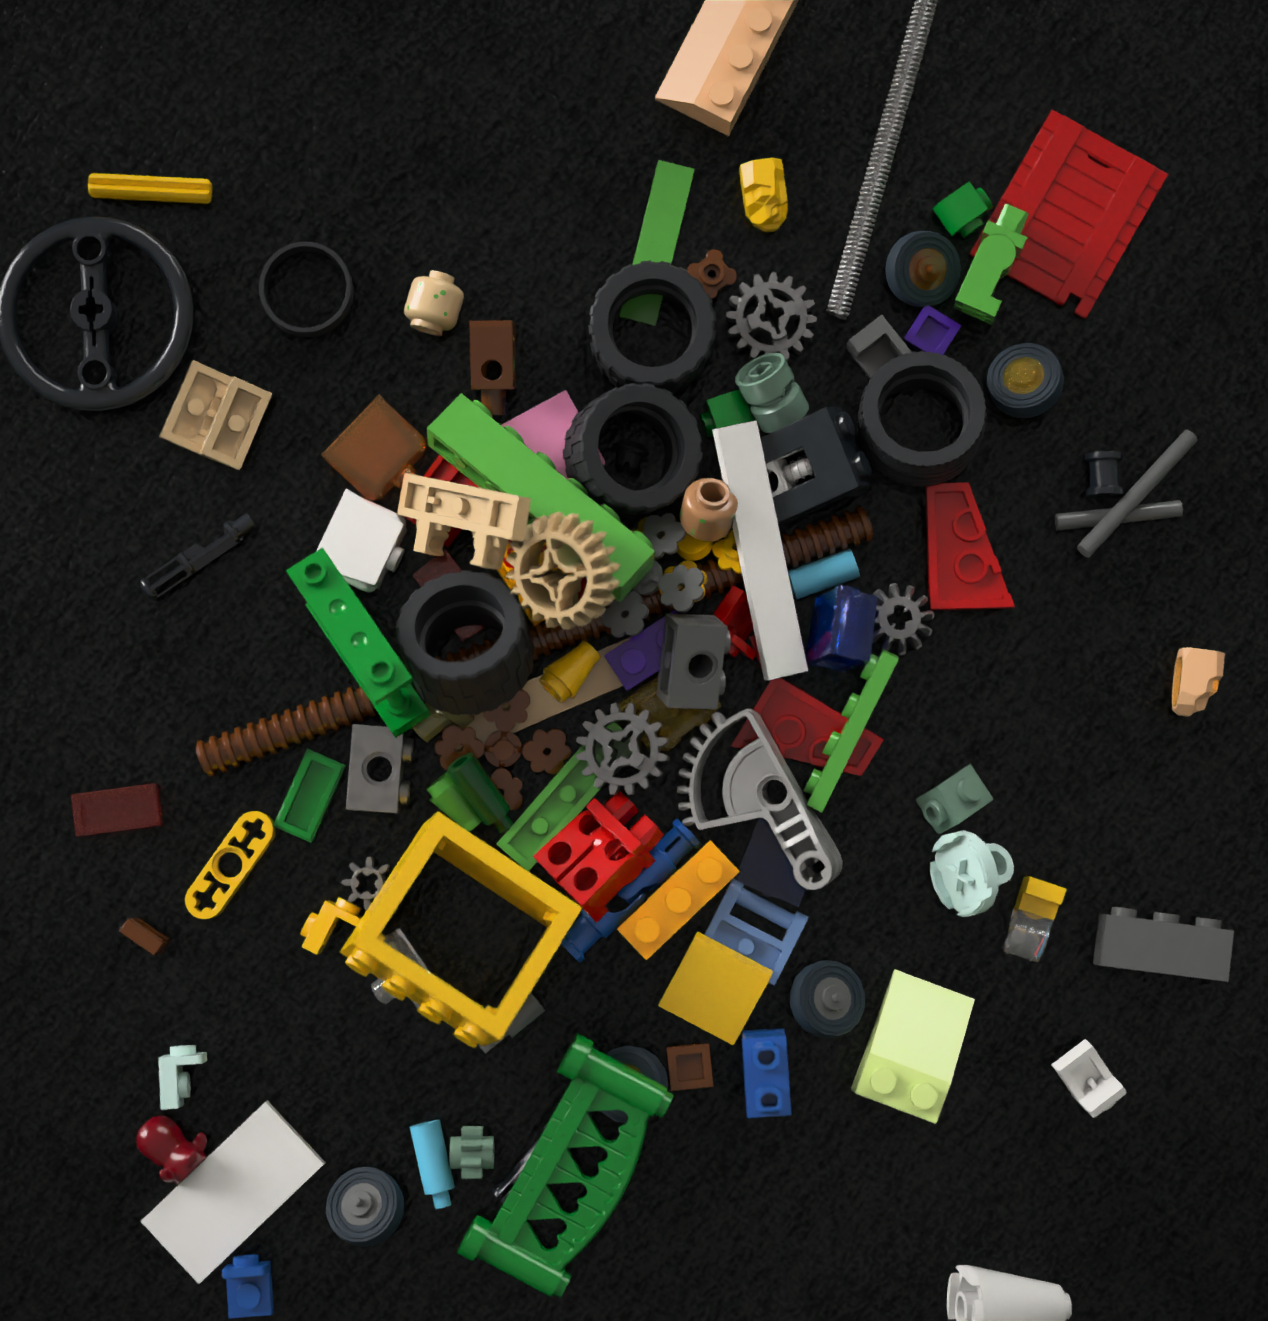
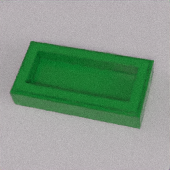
M307 749L273 826L313 843L347 766Z

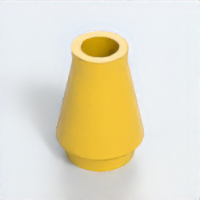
M582 641L576 648L543 669L544 675L539 679V682L560 703H564L568 698L574 699L594 665L601 659V656L589 643Z

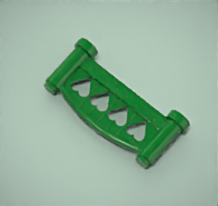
M577 1034L573 1039L558 1069V1073L572 1081L493 1223L476 1215L457 1251V1254L470 1261H473L476 1257L550 1297L555 1295L559 1298L564 1293L571 1278V1274L565 1271L566 1265L596 1236L621 1200L636 1168L650 1116L655 1114L662 1118L673 1098V1094L667 1091V1087L592 1048L593 1041L580 1034ZM622 1110L627 1114L628 1121L618 1127L619 1137L609 1141L602 1137L589 1112ZM600 1146L607 1151L608 1156L604 1161L598 1163V1174L588 1177L581 1172L568 1148ZM579 1182L586 1186L587 1194L584 1197L578 1198L579 1208L575 1212L568 1213L561 1208L548 1184ZM559 1218L566 1223L567 1229L565 1232L558 1234V1245L549 1249L541 1244L528 1220Z

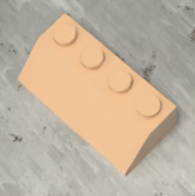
M705 0L655 100L729 136L798 0Z

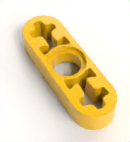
M250 811L243 814L237 820L186 893V907L193 916L199 919H210L222 913L275 837L276 828L273 826L274 821L269 815L263 812ZM261 819L264 822L261 829L266 834L263 839L254 838L249 843L247 848L255 851L250 858L245 850L233 846L231 843L235 837L240 843H243L249 835V830L245 828L248 821L256 823ZM230 852L237 854L242 860L241 872L232 878L224 876L219 869L220 859L223 855ZM212 873L216 880L230 885V888L225 892L222 887H218L212 896V900L216 903L215 907H205L201 911L198 908L200 900L196 897L198 891L208 892L215 882L207 880V877Z

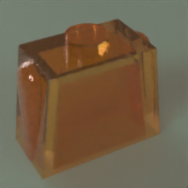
M379 394L321 456L368 500H381L394 485L398 488L402 487L404 473H415L416 470L412 466L426 453L424 450L426 440Z

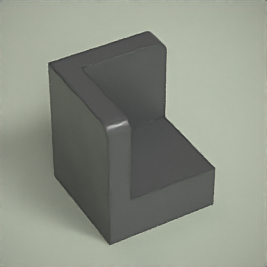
M880 315L849 339L846 345L847 351L869 379L889 360L899 355L902 356L905 353H912L883 315Z

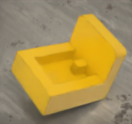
M341 897L338 898L336 903L330 900L325 901L318 915L311 912L300 933V935L306 937L302 947L316 955L321 954L339 918L357 926L362 918L359 915L362 908Z

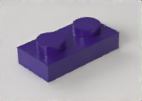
M674 610V611H672V612L669 613V614H678V613L676 612V610ZM666 616L644 629L639 635L633 636L604 655L627 692L659 672Z

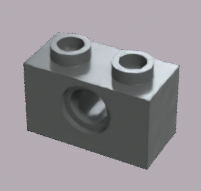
M666 613L656 695L668 708L717 709L719 695H723L726 679L722 667L724 655H727L730 650L731 637L727 626L715 615ZM698 654H703L701 663L695 668L688 669L690 660Z

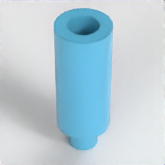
M850 549L788 570L792 594L796 600L860 577L857 563Z
M440 1120L411 1126L410 1131L424 1194H432L435 1209L452 1205L449 1190L455 1188Z

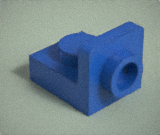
M254 1254L233 1257V1263L227 1264L222 1269L223 1279H226L229 1318L272 1315L274 1307L271 1260L259 1261V1255Z

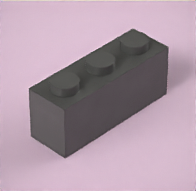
M1112 907L1111 915L1099 914L1093 964L1229 982L1234 931L1221 929L1222 920L1196 917L1194 926L1179 924L1180 915L1154 912L1153 920L1137 918L1136 909Z

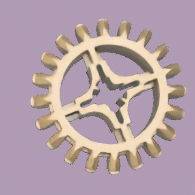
M563 512L552 513L549 517L542 515L535 518L532 524L530 523L526 526L524 542L513 540L510 543L515 552L509 554L505 560L514 566V569L508 571L505 577L515 580L517 586L512 589L510 594H520L524 599L521 602L523 609L526 610L530 607L533 609L532 621H540L545 618L547 628H555L561 625L563 630L572 629L576 625L583 627L591 623L593 618L596 619L602 616L604 611H606L605 606L611 604L616 598L610 590L617 588L620 581L613 577L611 573L617 571L621 564L610 561L609 555L614 553L616 547L608 546L605 548L602 541L605 539L607 532L600 531L594 534L592 532L594 521L586 520L580 524L579 514L574 513L564 516ZM547 541L548 549L544 551V563L539 565L540 552ZM587 576L586 590L579 601L578 592L581 591V579Z

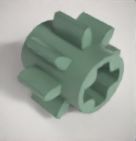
M463 1126L461 1128V1136H451L450 1169H462L461 1179H482L483 1169H494V1136H483V1126Z

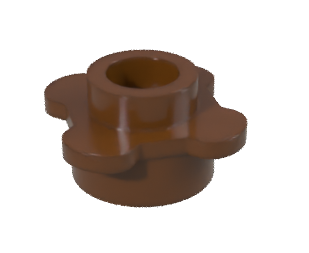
M715 249L709 250L705 259L698 264H690L687 269L691 276L697 278L703 284L706 293H709L711 299H714L717 293L722 291L726 285H733L737 278L736 271L727 267L722 260L723 254ZM714 271L716 273V276L714 278H710L708 276V272Z

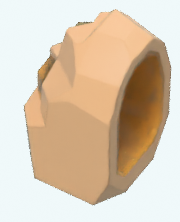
M1181 648L1178 650L1172 686V710L1177 715L1189 717L1194 712L1205 710L1209 697L1217 692L1219 681L1223 676L1225 653L1198 648Z

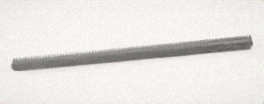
M916 0L914 2V11L911 12L913 16H910V26H907V35L904 37L906 40L903 41V50L900 51L902 55H899L901 60L897 61L899 64L896 65V74L893 75L895 79H892L894 84H891L892 89H889L891 94H888L889 99L886 100L885 113L882 114L884 118H881V128H878L880 133H877L878 138L875 139L874 152L871 153V162L868 163L870 167H867V171L869 172H866L867 177H864L865 182H863L864 186L861 189L862 191H860V201L857 202V211L854 212L856 216H853L854 221H852V226H850L851 230L849 231L848 240H846L847 245L844 248L846 250L843 251V260L840 261L842 265H839V275H836L837 280H835L834 289L832 290L833 294H831L830 304H828L829 309H827V312L840 319H846L844 316L849 315L846 310L850 311L851 309L847 305L851 306L852 303H849V300L853 301L854 299L850 298V296L855 295L851 291H855L856 288H853V286L857 287L858 285L854 281L858 282L859 278L855 277L860 276V273H857V271L861 272L862 270L858 267H862L863 264L860 261L864 262L865 260L861 258V256H866L862 252L867 251L864 246H869L865 242L870 241L867 237H871L872 234L868 232H872L873 229H870V227L875 225L871 224V222L875 223L876 221L872 217L876 218L877 214H874V212L878 213L879 211L875 209V207L879 208L880 206L876 203H880L881 200L878 198L883 197L879 193H883L884 190L881 188L886 186L882 184L887 182L884 178L887 179L888 175L885 173L889 174L890 172L886 168L890 169L891 165H888V163H892V160H889V158L893 159L894 156L890 154H894L895 151L892 149L897 147V140L900 137L898 135L901 133L899 130L902 128L900 125L904 123L901 120L905 118L902 115H905L908 108V101L911 98L909 96L912 94L910 91L914 88L911 86L915 84L912 81L916 79L913 76H917L919 62L922 59L920 57L923 55L922 52L925 49L923 47H925L929 35L930 23L933 21L931 18H933L934 14L932 13L936 10L935 6H937L938 0Z

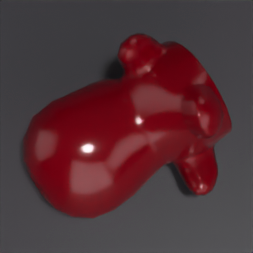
M159 1115L152 1117L138 1130L136 1137L138 1149L153 1163L164 1167V1169L160 1170L159 1176L165 1182L173 1181L178 1185L206 1158L204 1154L207 1144L206 1135L200 1132L192 1142H189L178 1125L168 1116Z

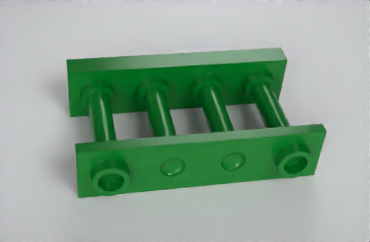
M323 547L286 570L307 603L305 605L394 738H397L431 716L428 708L411 685V682L414 681Z

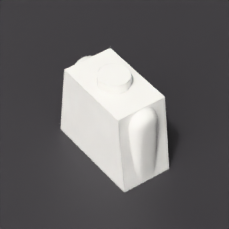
M346 489L317 550L323 547L347 584L365 592H373L375 589L379 590L387 571L395 572L402 559L404 549L399 546L407 531L406 520L403 516L397 515V513Z

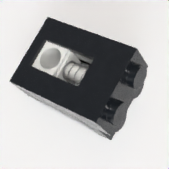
M825 407L760 438L768 476L773 471L779 480L776 491L773 492L771 490L779 527L842 498L857 497L872 490L870 462L867 456L858 450L855 442L854 423L849 414L842 411L841 407ZM805 451L804 458L797 459V461L792 460L790 465H788L787 459ZM814 473V479L799 486L796 485L795 482H798V479H805L806 475L812 476Z

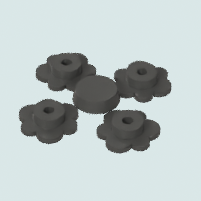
M666 513L662 517L650 515L644 520V531L642 534L653 545V550H655L654 559L661 558L665 553L668 555L675 554L678 550V542H681L686 536V531L680 522H676L675 516L671 513ZM654 560L653 567L620 603L614 599L609 604V608L601 616V622L605 627L611 628V633L616 638H621L625 634L629 636L639 635L644 628L643 619L649 614V609L646 605L642 604L640 595H651L660 589L663 592L661 602L665 606L673 605L678 612L684 613L692 608L694 601L703 598L704 590L701 585L704 582V575L699 569H687L684 565H677L672 573L663 575L660 564Z

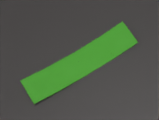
M658 160L633 265L649 260L651 262H669L671 265L695 169ZM647 294L635 297L622 306L619 317L656 326L663 296Z

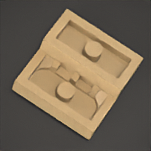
M192 360L159 438L240 470L272 393Z

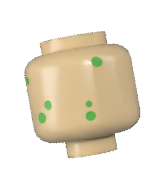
M432 270L429 277L421 276L413 280L404 308L405 316L411 320L410 326L412 328L436 336H441L443 331L454 328L464 299L463 292L453 285L454 277Z

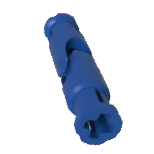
M677 818L672 822L673 828L649 851L656 861L647 870L643 868L634 881L625 885L617 893L625 902L630 904L625 910L617 913L608 911L597 923L583 909L581 910L582 916L571 925L561 942L562 946L579 963L585 959L584 953L601 937L607 938L644 902L647 891L662 885L677 870L676 865L693 848L699 849L702 846L701 842Z

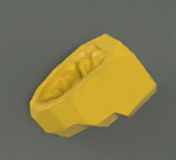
M766 158L741 164L739 172L746 216L753 226L765 232L776 231L786 219L788 209L782 159Z

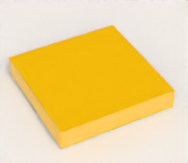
M697 931L658 1006L734 1046L768 984L773 970Z

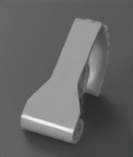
M744 709L729 719H726L719 712L712 714V720L717 728L714 729L708 724H702L700 730L707 737V740L704 741L701 738L694 737L690 741V744L699 750L698 755L690 752L684 753L683 759L694 764L693 769L683 768L679 770V776L690 778V785L678 786L677 792L680 794L689 793L690 801L681 802L678 804L679 810L691 808L693 815L682 820L683 825L686 827L696 824L697 828L702 830L755 818H764L768 821L774 835L777 837L793 866L795 879L801 886L806 889L816 890L830 883L839 876L842 870L843 861L841 854L812 807L807 805L806 797L760 714L752 709ZM748 717L759 738L743 747L733 757L725 772L722 796L728 816L708 820L705 816L701 800V780L706 760L718 739L734 724ZM772 780H779L786 786L787 796L782 803H775L768 797L767 787ZM821 860L825 869L816 873L812 865Z

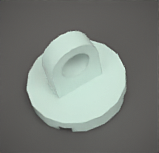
M965 830L943 835L934 844L932 852H936L935 861L930 862V875L934 889L941 902L948 909L954 908L959 912L957 915L962 917L986 912L994 904L998 893V886L1009 881L1013 875L1014 865L1008 851L995 843L985 844L976 834Z

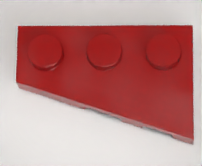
M940 483L929 487L925 486L929 611L1013 609L1015 607L1011 594L1008 593L1001 574L1002 570L997 557L993 553L984 522L969 483Z
M782 677L770 680L753 710L760 714L783 758L806 762L819 767H824L829 756L822 752L831 733L834 730L841 734L848 720L839 711ZM748 718L733 741L732 747L742 749L759 738ZM864 728L843 772L862 776L883 742V738Z

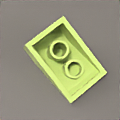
M894 969L851 1090L858 1095L936 1124L953 1078L975 999Z

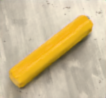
M92 173L88 179V192L93 198L208 204L212 198V184L208 179Z

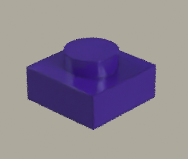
M924 306L904 337L903 342L918 352L929 351L943 355L961 325L931 306Z

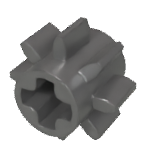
M367 857L365 868H360L357 864L350 863L349 866L354 875L352 879H345L341 882L345 886H351L354 892L349 896L348 902L356 901L358 898L364 899L365 910L369 908L372 899L376 897L387 879L384 874L390 868L389 864L383 865L379 869L374 868L373 857ZM363 873L367 876L377 875L378 879L374 883L378 889L376 893L372 891L362 892L360 890L364 883L360 878Z

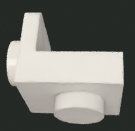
M1086 1039L1052 1064L1076 1101L1092 1117H1096L1103 1111L1110 1109L1117 1100L1126 1094L1122 1084L1111 1074L1094 1047Z

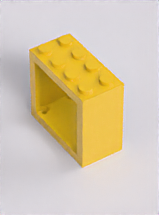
M437 812L421 826L340 953L348 958L345 963L351 969L363 976H368L369 973H372L384 981L381 987L386 992L400 1000H404L407 996L420 1005L418 1012L437 1024H440L442 1020L456 1029L454 1032L455 1037L463 1043L476 1048L477 1044L486 1046L501 1040L582 907L440 812ZM432 852L547 927L497 1008H491L487 1005L484 1009L383 942L385 937L382 936L381 931Z

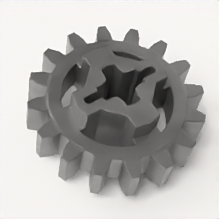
M776 272L771 273L769 282H763L759 274L754 275V287L750 288L742 282L739 285L742 298L737 296H731L729 304L737 310L726 312L725 321L735 323V326L728 330V337L740 338L736 350L740 352L748 347L751 350L750 361L757 358L759 354L780 353L788 362V351L792 350L800 355L804 349L800 340L807 342L812 340L813 333L806 329V327L815 326L817 317L807 315V312L814 308L815 303L814 300H802L807 289L804 285L796 290L791 288L793 280L791 276H788L783 283L777 282ZM772 293L780 294L790 301L783 302L773 297ZM755 298L757 307L755 313L747 315V318L743 319V312L746 306ZM765 306L773 317L780 316L777 323V332L769 321L762 322L765 315ZM799 319L797 331L788 340L785 330L787 325ZM758 335L768 340L770 345L762 344L752 337Z
M612 703L610 715H606L602 710L597 709L595 714L598 722L594 724L585 721L582 724L589 731L588 737H577L576 742L585 745V752L577 754L576 758L577 760L588 761L589 766L582 772L584 776L593 774L598 776L594 787L600 789L607 782L610 783V794L617 795L620 786H624L627 794L633 795L635 794L636 783H639L644 789H648L651 787L647 778L650 774L657 777L662 776L663 773L656 765L658 761L669 760V756L660 753V747L667 745L669 739L658 738L656 733L661 730L663 724L656 722L650 725L648 721L652 712L646 709L637 716L635 704L629 703L625 712H621L619 705ZM616 721H631L623 731L612 732L606 728V726ZM644 732H646L650 741V757L644 754L642 750L641 739L644 736ZM630 738L628 748L632 751L631 756H621L616 760L615 756L618 750L613 747L616 741L625 742ZM596 741L602 745L605 757L600 765L595 753ZM633 766L640 770L639 773L631 777H614L622 767Z

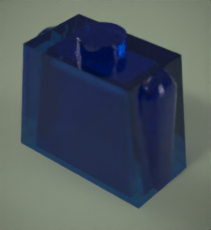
M839 585L835 586V589L816 597L805 652L807 665L844 672L869 663L878 596L860 593V589Z

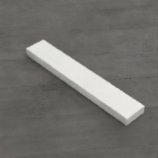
M757 420L714 429L712 431L723 482L729 488L730 493L735 495L738 500V507L732 527L764 680L806 672L808 667Z

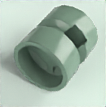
M780 353L765 354L753 359L743 366L735 376V383L744 400L751 404L750 411L755 420H757L759 428L765 433H772L802 419L809 410V404L800 386L794 382V375L785 357Z

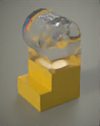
M1024 877L1009 922L1010 927L1005 940L1004 951L1038 962L1046 947L1059 905L1062 904L1067 889L1033 877Z

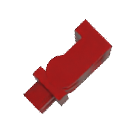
M621 791L611 797L604 805L594 798L585 806L588 810L576 816L533 855L541 867L596 923L608 912L605 905L625 885L634 881L643 868L647 870L656 861L649 851L664 836L657 825L646 815L630 830L624 826L639 810Z

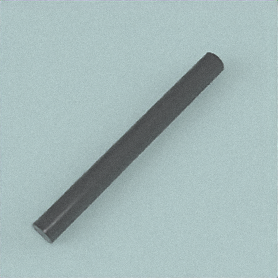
M1184 430L1078 544L1077 549L1082 555L1089 558L1198 441L1193 432Z

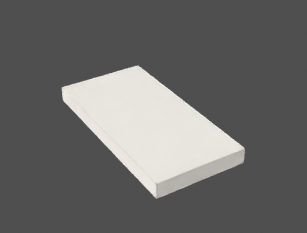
M267 1100L140 1222L195 1281L200 1284L326 1162Z

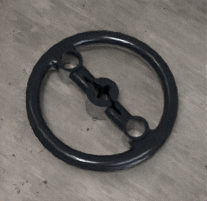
M89 216L71 219L54 225L35 236L20 250L11 262L0 287V341L4 353L13 369L27 385L45 398L62 406L78 410L103 411L137 402L154 392L170 377L179 365L188 347L193 326V303L185 273L173 254L160 240L145 229L127 221L110 217ZM114 238L138 247L154 260L168 281L174 305L173 326L163 353L142 376L121 387L116 386L118 377L115 369L110 365L109 335L116 330L120 319L118 308L107 296L106 268L112 260V251L109 243ZM69 241H73L72 250L75 258L80 262L81 292L75 295L70 306L71 318L83 331L84 360L78 367L77 374L81 382L78 389L68 388L54 382L31 362L22 346L16 321L17 302L28 274L48 252ZM91 244H101V253L97 258L84 260V251ZM95 306H98L103 313L96 314L95 321L92 322L87 317V314H93ZM99 366L106 367L107 374L104 381L96 385L90 384V372Z

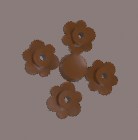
M519 690L515 697L508 702L509 706L507 708H503L505 704L503 703L495 710L484 712L485 719L488 722H495L496 727L499 729L489 735L485 745L476 738V732L472 727H464L461 730L457 725L446 726L442 731L443 740H439L435 744V751L441 755L440 763L445 770L448 769L453 761L464 754L473 753L476 759H478L484 753L486 759L492 765L499 767L493 770L490 779L497 789H503L501 794L510 806V810H516L522 805L523 798L519 792L522 789V781L518 777H511L509 770L503 767L514 764L522 752L524 758L531 761L530 767L534 772H542L545 769L549 774H558L564 767L563 760L568 759L571 755L570 747L565 744L566 736L560 729L554 728L547 733L542 729H538L532 735L533 740L527 741L523 747L519 738L514 733L509 732L515 727L516 722L523 723L528 718V713L525 709L530 705V696L525 690ZM457 745H462L460 749H455ZM545 748H550L548 752H543Z

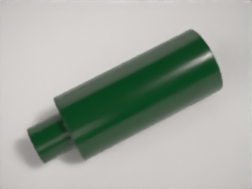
M467 753L453 761L447 771L485 825L493 824L499 833L507 831L513 825V822L507 815L510 806L474 754Z

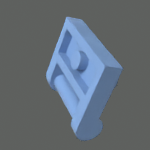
M733 878L704 935L773 970L769 983L775 985L807 922L808 916L798 911L793 914L744 889V883ZM736 903L787 929L782 941L730 915L734 904Z

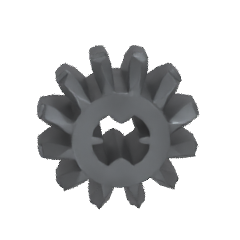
M896 583L889 586V598L883 591L878 589L873 595L880 606L867 602L863 607L867 613L874 615L875 618L864 619L861 622L862 627H876L877 630L867 640L872 644L880 637L884 638L881 652L883 649L889 651L892 643L896 642L898 655H905L907 650L906 640L912 648L917 650L922 646V643L915 633L927 637L932 633L931 628L920 623L921 621H928L934 618L933 611L920 612L919 610L928 601V598L923 595L913 602L911 597L915 588L911 585L905 589L902 597L899 595V587ZM894 609L901 610L900 616L904 613L907 616L908 621L901 626V630L894 629L895 623L891 626L888 623L887 618L894 613Z

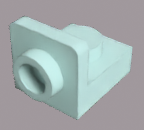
M196 1045L170 1047V1054L158 1058L161 1110L178 1109L184 1105V1098L190 1097L189 1072H183L182 1065L202 1064L207 1061V1052L196 1053Z

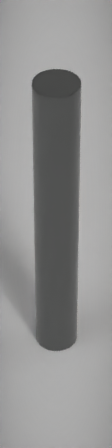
M1181 500L1140 504L1122 523L1182 517ZM1112 508L1055 514L1056 529L1059 531L1094 527Z

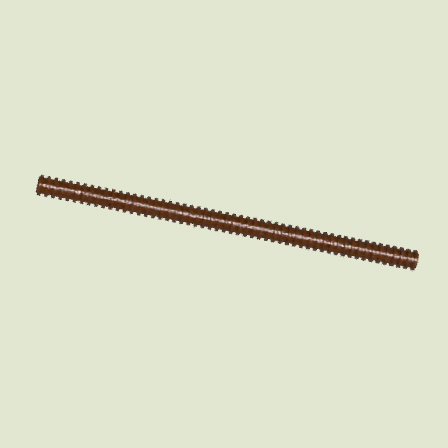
M860 505L855 507V512L843 511L841 517H837L836 514L831 515L830 520L827 522L824 519L818 520V525L813 526L812 523L805 525L804 530H800L799 527L793 529V534L788 535L787 532L781 533V541L786 565L796 568L799 566L798 562L803 561L807 564L811 562L812 557L817 559L823 558V553L828 552L829 555H833L836 553L835 549L840 548L842 551L847 550L848 544L852 543L854 546H858L862 539H865L866 542L872 541L874 533L868 514ZM710 558L707 560V564L703 566L700 563H696L697 568L700 571H704L707 575V582L703 585L706 599L712 598V593L717 592L719 595L723 594L725 588L729 587L731 589L733 585L737 587L736 584L742 583L745 586L742 574L735 573L732 568L722 570L718 565V560L714 561ZM660 590L651 595H640L642 604L646 605L649 609V614L644 621L650 620L649 615L656 614L657 617L662 616L663 610L668 609L669 612L675 610L673 605L665 606L661 602ZM601 616L596 619L593 618L591 623L583 627L576 625L569 630H563L561 625L555 628H547L546 622L529 627L535 654L533 661L538 660V655L543 653L546 657L550 656L551 650L563 651L562 646L569 644L570 648L575 647L576 641L588 642V637L594 635L595 639L600 638V633L604 631L607 634H611V628H607L602 624ZM501 633L496 635V640L490 641V638H486L482 645L478 646L477 642L471 644L472 648L466 650L465 647L459 648V653L453 654L450 651L446 653L447 657L441 659L439 655L434 658L445 662H465L475 659L490 650L500 638ZM351 686L347 688V693L342 694L340 691L334 693L335 697L330 699L327 695L323 696L322 702L317 703L316 700H312L309 702L310 706L298 705L297 710L294 712L291 709H287L282 716H279L278 713L273 714L271 720L267 721L265 717L259 719V724L257 725L250 722L247 724L246 729L242 730L240 726L236 727L232 734L228 731L222 732L221 738H217L215 735L211 736L207 743L203 740L197 741L196 753L204 773H207L210 777L215 775V770L227 771L229 765H232L234 768L239 767L240 761L245 760L246 763H250L253 761L252 757L257 756L259 759L264 758L265 752L270 751L271 754H275L278 752L277 748L282 747L284 750L289 749L290 744L293 742L296 745L302 744V739L307 738L311 741L315 739L316 734L320 733L322 737L327 735V730L332 729L334 732L340 730L339 726L345 724L347 728L351 727L352 721L357 720L359 723L365 721L364 717L370 715L371 719L376 718L377 711L361 687L354 690Z

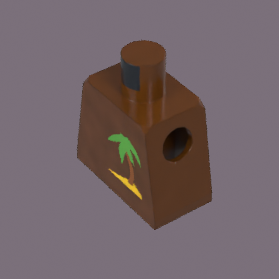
M512 320L469 321L471 390H481V403L488 408L492 415H507L506 390H516V323ZM492 361L500 363V377L496 380L487 378V364Z

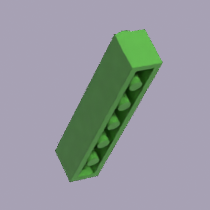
M461 393L427 427L428 446L479 488L531 498L527 525L532 524L535 518L542 515L549 517L552 513L563 512L564 516L571 513L579 514L580 524L586 520L594 521L592 531L594 534L600 531L607 532L602 543L605 548L608 546L616 547L614 553L609 555L611 562L621 564L617 571L611 573L620 583L617 588L610 590L619 603L653 567L655 550H653L652 543L645 535L639 531L632 533L620 523L621 520L613 509L605 504L599 506L589 498L587 490L581 483L573 478L567 480L556 471L555 464L548 456L542 452L535 454L524 445L523 438L516 430L510 426L503 428L492 419L491 412L478 400L472 402Z

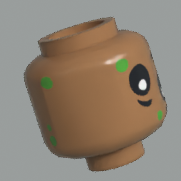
M702 478L694 481L685 490L679 514L681 526L689 535L702 541H717L724 538L732 529L738 500L735 495L730 493L727 485L721 480Z

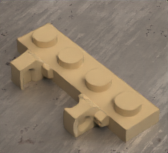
M404 473L397 515L416 519L417 533L413 551L443 556L442 548L444 541L449 538L447 531L449 532L451 527L473 531V538H475L473 545L476 550L474 559L470 564L484 568L500 569L508 539L524 542L531 498Z

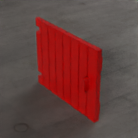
M1051 110L989 221L996 224L1005 203L1029 213L1021 235L1027 237L1025 246L1019 259L1015 257L1012 268L1007 276L1060 306L1067 302L1069 295L1078 298L1080 302L1074 313L1086 319L1168 174L1086 129L1070 118ZM983 231L969 254L975 257L981 244Z

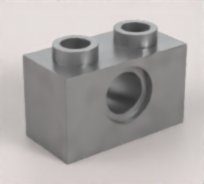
M353 724L346 810L401 814V805L408 806L410 780H403L404 764L412 763L414 739L407 738V731L394 738L388 727ZM378 758H387L392 765V773L387 780L377 782L370 774L371 764Z

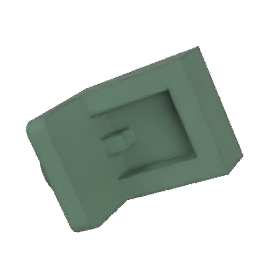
M969 764L935 788L918 797L916 801L922 809L925 819L938 834H941L993 800V797L972 765Z

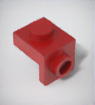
M733 585L713 615L722 621L730 632L731 645L728 655L735 658L738 653H741L753 660L757 652L745 643V640L753 630L746 592Z

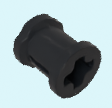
M1100 451L1085 454V462L1089 463L1090 488L1086 489V497L1113 498L1124 495V488L1120 487L1119 462L1123 460L1122 452Z

